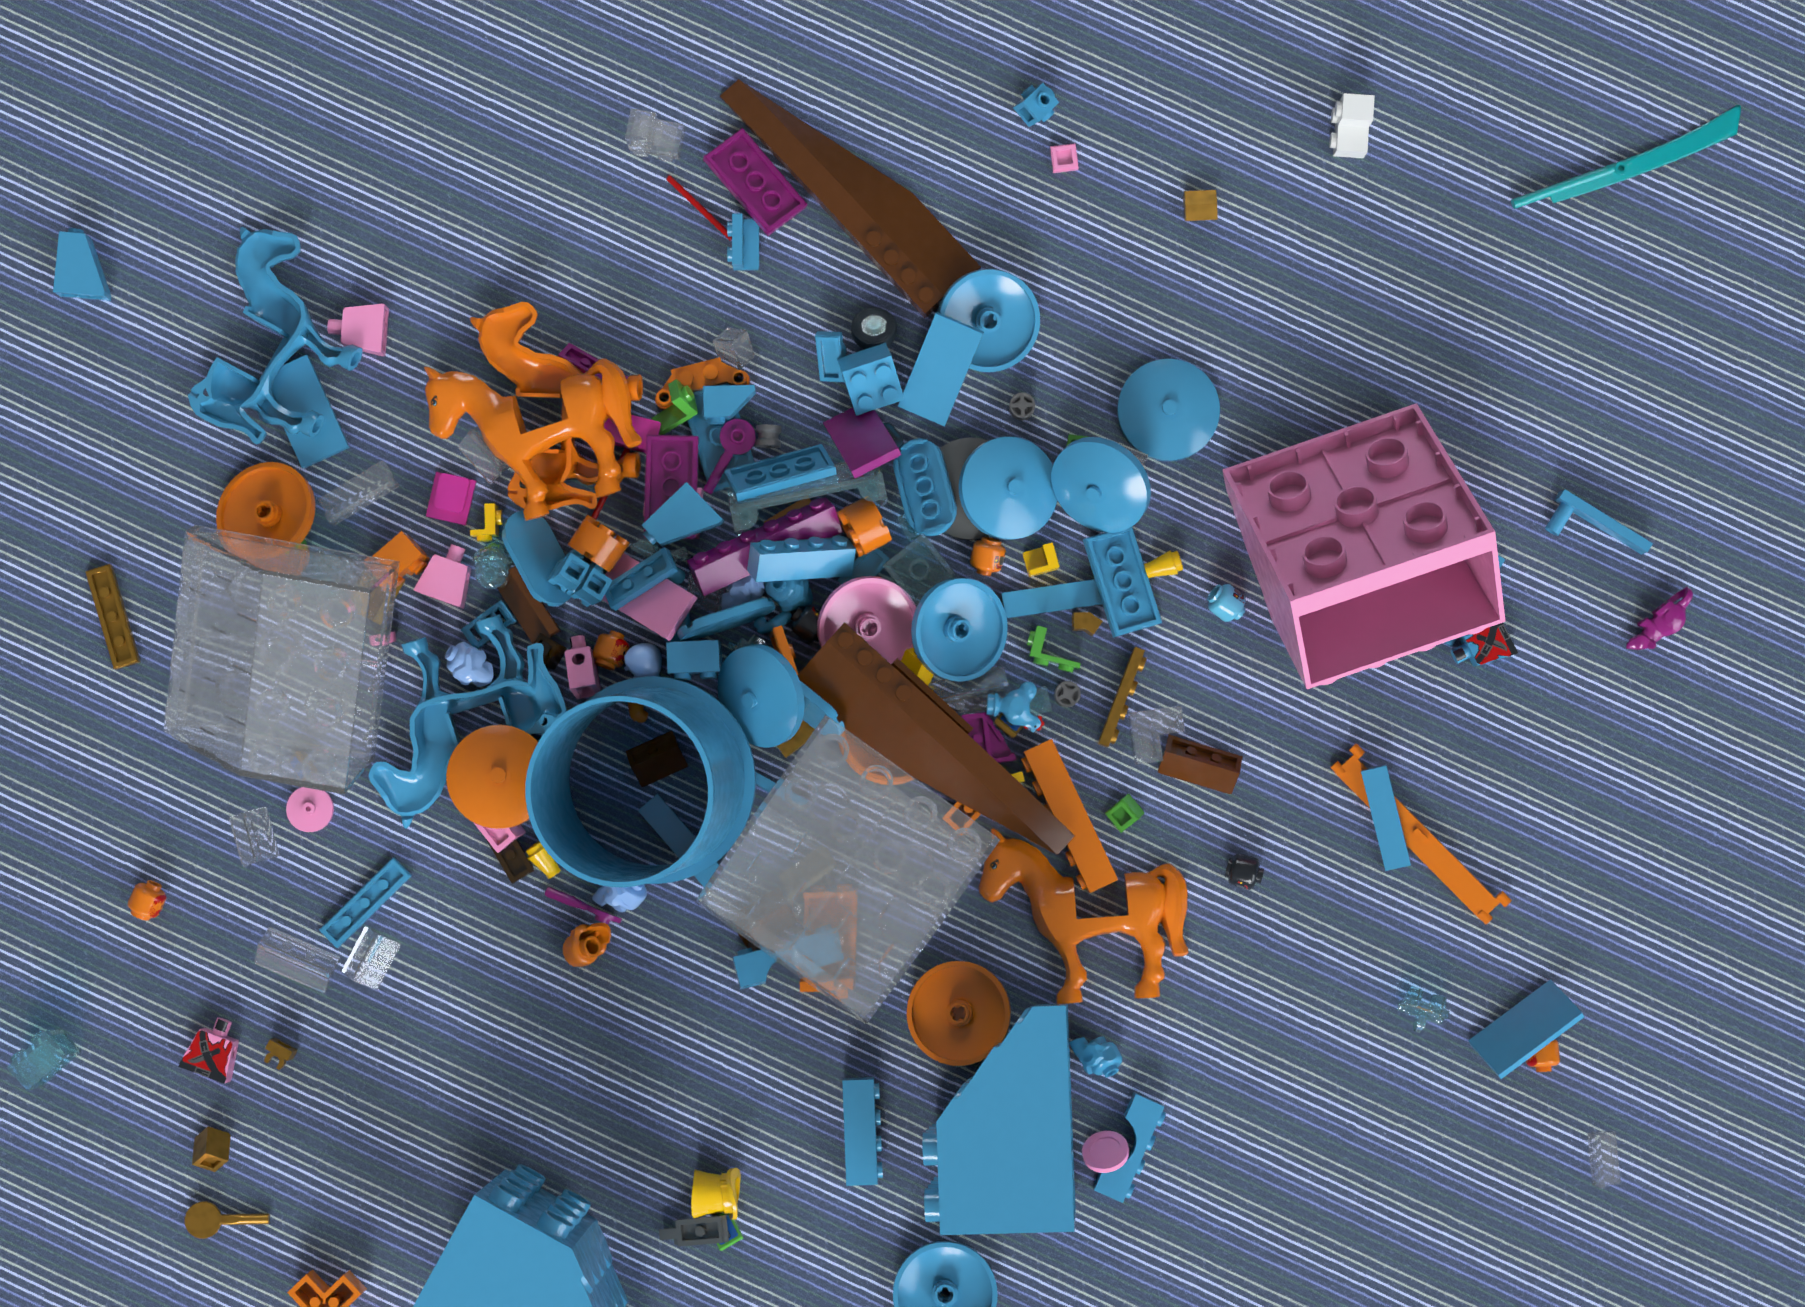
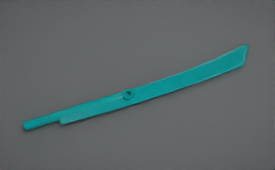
M1736 105L1704 125L1660 146L1511 199L1512 207L1516 209L1550 197L1553 203L1560 202L1638 176L1737 135L1741 106Z

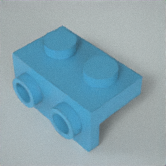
M742 213L732 214V221L727 222V235L732 237V246L727 247V261L732 262L734 270H759V226L753 219H744Z

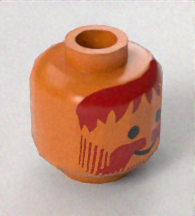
M610 630L609 634H600L592 651L593 657L596 660L595 664L612 671L623 666L625 662L624 656L630 648L629 644L623 640L625 636Z
M147 880V883L136 884L128 900V907L131 909L130 913L136 918L145 921L159 916L167 898L166 893L161 890L162 885L152 880Z
M1554 1039L1526 1060V1064L1529 1067H1536V1072H1551V1066H1556L1560 1063L1558 1041Z

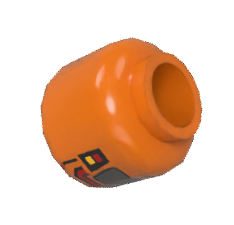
M982 537L981 540L974 542L970 564L977 568L976 573L991 576L992 572H999L1002 569L1006 554L1005 547L1001 545L1002 541L991 537Z

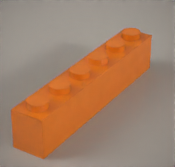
M1050 739L1024 751L1025 757L1021 761L1026 772L1032 771L1036 781L1032 782V785L1037 795H1043L1047 803L1044 806L1075 835L1066 845L1069 851L1065 852V855L1071 867L1076 865L1080 873L1076 878L1081 889L1087 888L1088 893H1091L1117 881L1118 878L1053 740Z

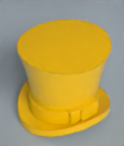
M730 1168L727 1173H721V1175L694 1170L691 1199L693 1218L723 1212L724 1214H730V1219H737L741 1173L738 1168Z

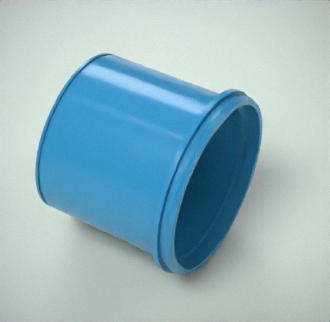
M661 676L638 677L620 681L597 692L584 703L565 712L546 730L536 745L529 762L525 783L526 805L530 822L542 846L559 865L573 875L588 882L608 887H632L643 884L671 883L689 878L706 870L719 861L733 847L746 827L751 815L756 790V772L751 747L744 731L732 713L719 700L705 690L682 680ZM620 701L645 705L671 718L693 741L704 764L708 783V802L705 818L693 844L678 861L672 864H636L613 855L589 835L578 818L570 792V766L578 740L587 726L601 712Z

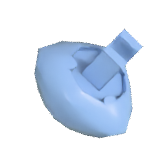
M640 643L632 646L624 656L626 666L624 669L634 674L633 678L660 675L662 657L656 645Z

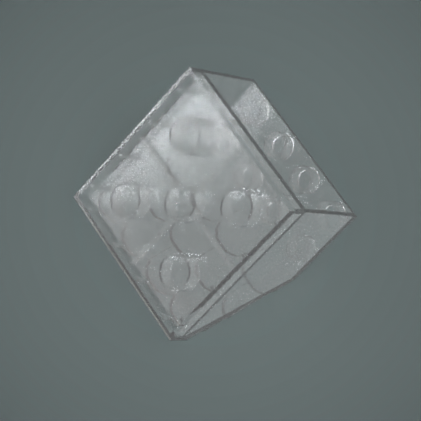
M194 525L186 530L181 562L164 732L188 745L189 749L219 763L223 768L239 776L345 794L375 759L400 561Z
M825 715L752 816L697 897L695 903L866 1024L940 927L1000 839Z

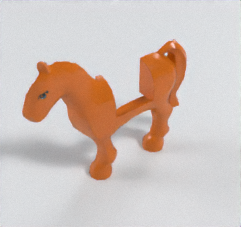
M519 302L511 306L495 309L483 318L470 317L472 325L479 331L478 341L482 352L495 369L517 385V397L562 398L561 381L569 376L583 374L566 359L552 354L535 353L519 344L524 333L535 324L538 316L536 309L530 303ZM640 374L630 375L626 381L631 400L640 401L643 394L642 376ZM562 398V420L568 419V415ZM575 438L562 441L561 449H547L533 457L531 460L532 467L540 479L546 483L549 490L545 499L548 510L572 504L583 505L589 509L596 508V493L574 488L564 483L568 479L576 478L582 484L592 485L598 480V463L587 460L579 454ZM638 452L626 453L620 460H617L621 467V472L617 477L619 483H621L624 477H639L641 458ZM515 472L507 488L508 497L516 505L524 509L527 503L526 488L520 487V480L522 483L523 481Z
M603 358L595 362L585 373L563 379L560 387L568 419L529 432L526 431L515 395L502 397L474 375L458 371H449L441 374L435 369L427 366L424 367L429 377L425 393L429 406V429L431 433L441 439H447L454 433L458 420L467 412L477 423L484 442L494 456L509 465L522 479L527 491V503L523 511L525 521L549 514L548 506L545 502L549 490L546 483L540 479L533 469L531 460L534 456L555 444L570 438H582L589 444L598 461V480L594 488L597 498L621 491L617 478L621 472V467L614 455L615 441L613 435L604 428V423L608 418L614 423L628 448L640 445L642 439L632 425L631 396L625 375L615 363ZM598 373H601V375H602V380H601L598 376H595V375L598 374Z
M992 828L993 842L985 853L979 893L985 900L993 903L1000 900L1015 883L1020 882L1030 898L1032 916L1038 931L1055 946L1065 964L1066 978L1064 986L1057 993L1056 1004L1083 1002L1080 988L1087 980V972L1080 962L1076 945L1085 939L1117 932L1135 937L1143 951L1144 968L1141 980L1134 986V998L1160 997L1159 983L1165 978V972L1162 967L1165 941L1158 933L1160 922L1166 932L1173 956H1185L1189 953L1183 938L1184 921L1188 910L1186 880L1181 872L1172 864L1167 863L1147 873H1125L1127 915L1077 919L1073 877L1061 876L1036 847L1015 838L1005 839L1000 832ZM1160 876H1161V877L1164 878V880H1165L1164 885H1163V883L1160 881V879H1158L1157 877H1160Z

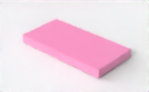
M623 553L611 572L607 571L605 575L614 580L640 562ZM665 579L618 610L666 640L671 641L698 597L672 581ZM604 595L602 600L608 603L607 598Z

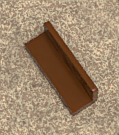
M516 566L508 570L509 574L495 582V586L532 644H534L540 633L552 638L561 632L543 601H537L530 594Z
M1168 735L1158 773L1232 794L1240 774L1243 756Z

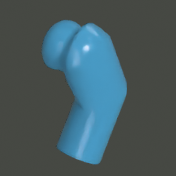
M782 611L769 621L764 616H761L754 621L753 625L757 628L758 633L764 635L770 633L775 627L785 626L792 621L790 619L792 615L790 612Z

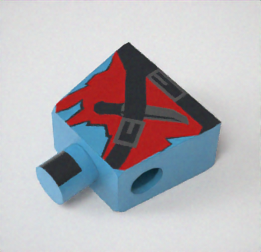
M1503 622L1485 628L1477 634H1467L1459 637L1462 645L1450 650L1457 664L1469 658L1474 667L1518 653Z

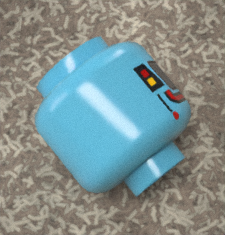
M1230 584L1215 586L1207 597V601H1209L1208 609L1224 622H1229L1233 619L1238 620L1246 611L1244 607L1246 602L1245 596Z

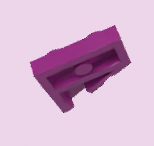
M986 712L960 715L973 727V730L968 735L998 763L1016 761L1015 754L1011 752L1004 741V737L995 728L994 722Z

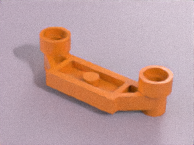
M720 357L672 369V375L656 394L655 402L661 410H665L673 405L668 384L676 379L683 386L687 385L692 392L703 390V386H718L726 383L730 385H750V378L745 371L723 363ZM737 376L744 377L740 383L735 382V378ZM663 395L669 396L666 402L661 401Z

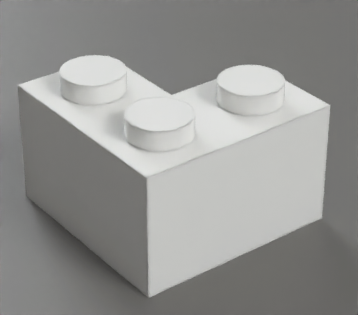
M1344 93L1340 101H1336L1335 108H1332L1331 123H1335V132L1330 134L1329 147L1333 148V156L1365 157L1368 150L1369 126L1373 122L1375 95Z

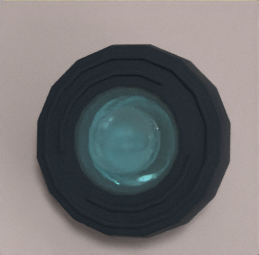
M870 307L863 309L855 315L852 321L851 334L854 342L860 348L868 349L886 343L888 347L896 338V321L892 314L882 308Z

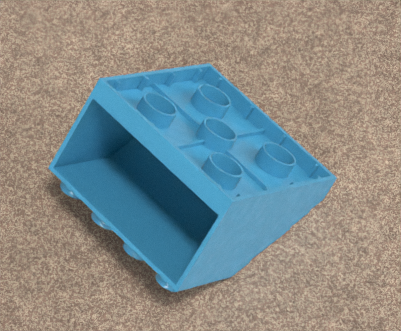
M1037 1004L1026 1008L1004 1041L993 1047L975 1075L962 1084L936 1124H932V1126H929V1129H926V1132H923L924 1166L938 1165V1177H934V1180H931V1184H928V1188L924 1189L925 1221L940 1222V1235L1075 1232L1076 1205L1068 1004Z
M518 1164L515 1171L505 1169L473 1196L413 1307H626L628 1299L612 1265L611 1252L598 1221L587 1214L591 1203L584 1197L567 1189L563 1190L561 1196L556 1197L541 1189L546 1180L543 1175L525 1165Z

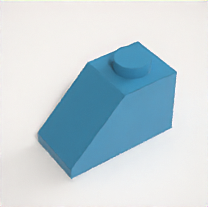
M755 385L703 386L705 420H710V424H725V420H731L756 394Z

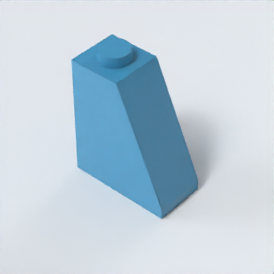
M69 228L68 232L59 231L53 292L60 297L111 301V293L92 238L81 229Z
M686 482L642 524V527L646 530L643 535L653 545L658 542L661 546L718 527L724 523V520Z

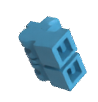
M573 549L555 564L547 581L552 585H559V589L572 598L581 599V604L586 607L601 602L613 580L603 574L604 569L596 563H586L582 560L584 556Z

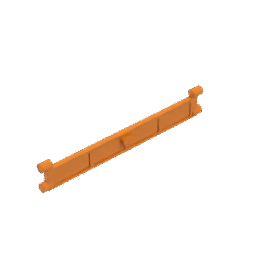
M1355 743L1349 749L1353 755L1344 764L1341 765L1339 761H1336L1330 768L1369 807L1361 770L1368 768L1359 760L1365 751ZM1395 797L1406 845L1485 925L1493 919L1489 913L1499 903L1506 907L1512 900L1503 891L1494 897Z

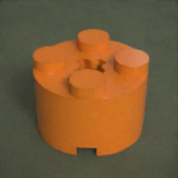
M870 497L861 498L836 512L842 523L841 527L844 534L853 541L852 545L856 548V553L859 557L892 541L887 526H884L882 516Z
M587 514L568 545L606 571L611 572L630 542L618 534L615 537L616 533Z

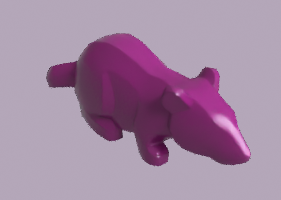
M1689 587L1681 589L1651 612L1654 616L1652 619L1646 617L1639 621L1637 625L1643 627V630L1640 634L1629 639L1626 648L1634 650L1654 649L1657 646L1655 642L1659 641L1662 637L1675 634L1681 630L1686 621V607L1693 597L1692 590ZM1681 597H1683L1679 602H1677V603H1675V604L1673 603V602H1675L1676 600H1678V599H1680Z

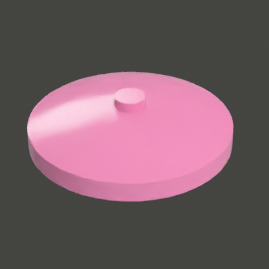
M876 576L851 579L836 588L821 608L817 624L819 644L822 648L845 622L890 664L897 658L901 661L905 650L914 648L911 627L916 605L904 589L888 579Z

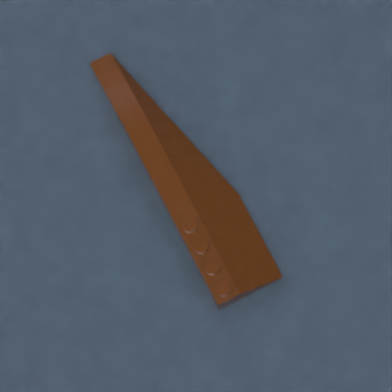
M738 79L720 95V98L924 318H927L940 306L945 293L955 281L965 274L981 269V266L911 191Z
M845 622L799 673V680L836 710L838 714L836 719L839 723L841 721L844 722V732L870 755L883 760L894 768L907 773L911 777L933 787V789L996 821L1007 829L1020 834L1056 855L1075 836L976 741Z

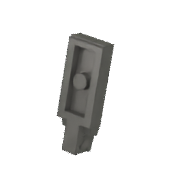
M726 1215L678 1219L672 1221L673 1227L659 1229L660 1240L674 1239V1244L678 1245V1247L729 1242Z

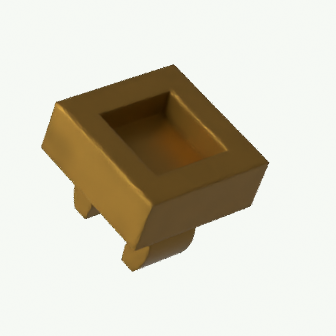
M277 1038L270 1039L265 1047L270 1053L265 1056L264 1062L269 1063L272 1057L276 1056L279 1059L276 1069L280 1070L285 1066L286 1061L294 1058L298 1050Z

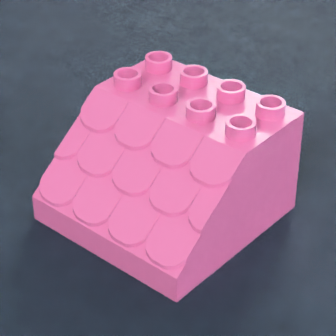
M1417 403L1222 470L1226 491L1272 622L1306 689L1331 684L1339 678L1368 668L1380 667L1386 662L1418 651H1427L1438 644L1467 634H1477L1485 628L1505 622L1495 530Z

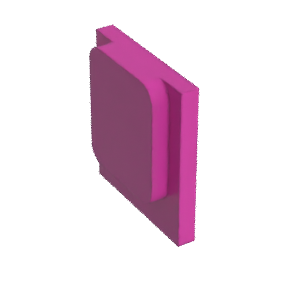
M436 472L426 517L466 526L477 481Z

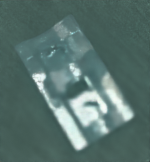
M1411 986L1404 998L1398 1003L1397 1010L1415 1016L1413 1030L1420 1033L1422 1029L1424 1030L1427 1021L1441 1025L1444 1019H1448L1450 1011L1446 1010V997L1433 994L1428 1004L1421 1001L1423 990Z

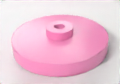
M304 786L297 789L289 797L286 806V813L290 823L298 830L304 832H316L323 829L331 821L334 812V805L330 795L322 788L316 786Z
M1097 1132L1085 1141L1082 1148L1083 1160L1087 1167L1095 1172H1113L1126 1163L1129 1157L1128 1143L1117 1132Z

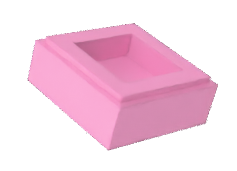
M1075 143L1050 146L1053 173L1076 171L1079 169Z

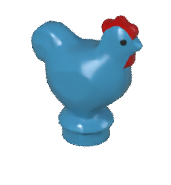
M1024 682L1020 685L1019 689L1010 691L1004 698H1000L998 693L988 694L987 715L996 717L1001 712L1009 723L1023 726L1025 729H1030L1031 732L1035 730L1040 731L1044 725L1042 716H1035L1030 712V702L1037 693V687L1034 683Z

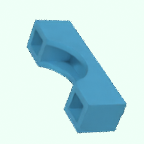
M827 929L813 932V937L803 939L802 935L788 938V943L778 945L777 942H771L762 945V950L753 952L752 948L737 951L738 956L733 957V963L740 990L765 984L770 967L784 957L794 956L802 958L815 971L841 965L842 960L835 932L828 933Z
M1133 1092L1124 1113V1117L1130 1122L1134 1131L1133 1147L1129 1152L1126 1163L1113 1172L1098 1173L1093 1185L1094 1191L1121 1203L1124 1202L1125 1197L1128 1199L1131 1197L1135 1184L1132 1183L1135 1174L1140 1175L1145 1164V1160L1142 1159L1146 1149L1151 1150L1156 1138L1153 1135L1156 1125L1160 1127L1166 1116V1112L1163 1111V1104Z

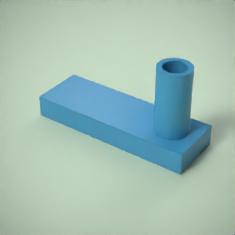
M664 547L614 579L605 596L610 608L616 611L665 579L675 584L682 583L685 579V572L675 565L670 550Z

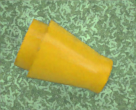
M1169 550L1144 564L1148 578L1176 575L1179 571L1184 570L1178 550L1174 552Z
M540 841L526 850V853L529 855L527 858L548 879L561 871L557 862L547 853Z

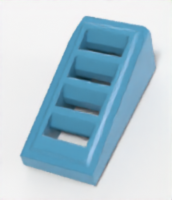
M503 600L491 606L461 629L473 647L479 649L491 641L488 636L479 632L476 621L494 616L497 611H500L506 619L503 623L505 628H510L518 622ZM475 628L482 639L479 642L470 631L471 629Z

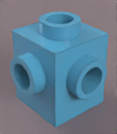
M1044 83L1035 88L1033 85H1030L1020 94L1023 98L1013 109L1030 127L1041 120L1043 122L1048 120L1055 113L1053 108L1059 101L1055 98L1054 92L1045 86Z

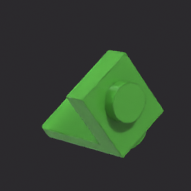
M677 379L668 384L673 405L651 419L661 423L659 435L670 432L675 427L698 414L695 395L687 385L683 386Z
M1037 626L1035 631L1030 630L1027 645L1031 646L1029 657L1034 658L1033 663L1042 666H1048L1049 662L1058 664L1059 670L1073 673L1074 669H1080L1081 663L1041 653L1047 628Z

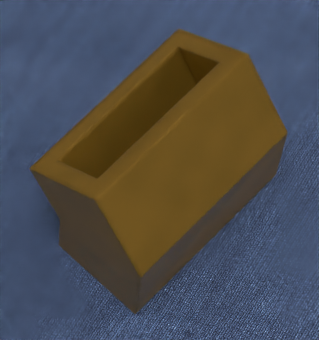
M1216 190L1184 191L1185 221L1218 220Z
M1090 612L1073 613L1072 631H1084L1093 636L1103 621Z

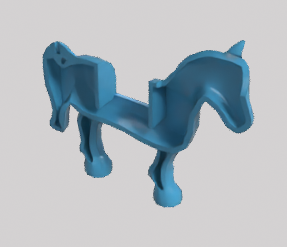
M240 227L242 243L237 248L235 272L249 303L248 306H245L243 313L259 324L283 336V339L259 380L217 357L212 363L207 377L196 384L188 394L190 406L200 418L222 428L244 432L255 444H261L267 433L246 414L244 409L250 408L257 411L262 422L280 425L290 434L302 432L309 437H315L323 426L324 416L313 410L299 413L283 408L276 401L272 392L274 378L283 364L304 345L310 347L324 365L332 367L340 364L348 371L353 370L359 364L363 353L362 348L353 344L344 347H334L328 344L315 328L304 302L292 290L282 285L271 271V268L278 263L293 259L301 252L300 241L296 235L268 229L250 232L246 228ZM205 389L209 396L203 394Z
M500 614L475 622L479 632L490 638L500 657L501 670L499 677L485 689L456 694L442 692L439 686L441 661L438 655L429 651L426 637L401 644L404 654L416 660L423 674L421 698L410 717V738L414 751L412 768L409 772L400 770L387 762H376L370 769L369 779L390 810L401 816L405 829L410 826L413 816L428 809L443 790L449 759L456 746L460 743L452 714L499 700L506 724L519 728L531 735L533 733L544 734L560 716L567 712L559 686L549 674L544 664L543 645L535 643L527 646L529 671L527 683L522 676L525 661L514 646L513 632L511 629L503 626ZM544 717H546L547 724L542 726L541 724L544 721Z

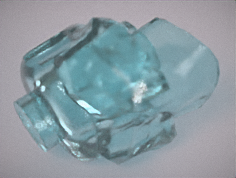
M498 541L489 542L472 557L476 566L475 579L481 586L494 589L503 585L508 577V570L513 564V560L502 543Z

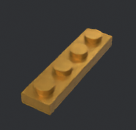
M1134 647L1098 740V745L1107 748L1110 743L1115 744L1120 731L1116 729L1119 719L1124 720L1129 707L1125 705L1128 695L1133 696L1138 684L1137 681H1134L1137 671L1142 672L1147 660L1146 657H1143L1145 651L1143 649Z

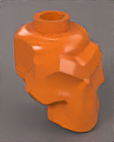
M594 923L590 926L582 924L575 927L563 944V955L568 964L573 967L587 966L592 964L598 956L603 955L611 939L610 926L606 923Z

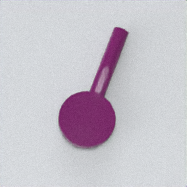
M733 419L722 427L720 442L725 450L703 488V491L707 494L712 495L733 455L745 454L754 446L756 440L755 430L749 422L742 419Z
M548 886L545 891L546 897L596 914L594 919L609 925L610 920L617 923L622 921V918L592 907L580 899Z

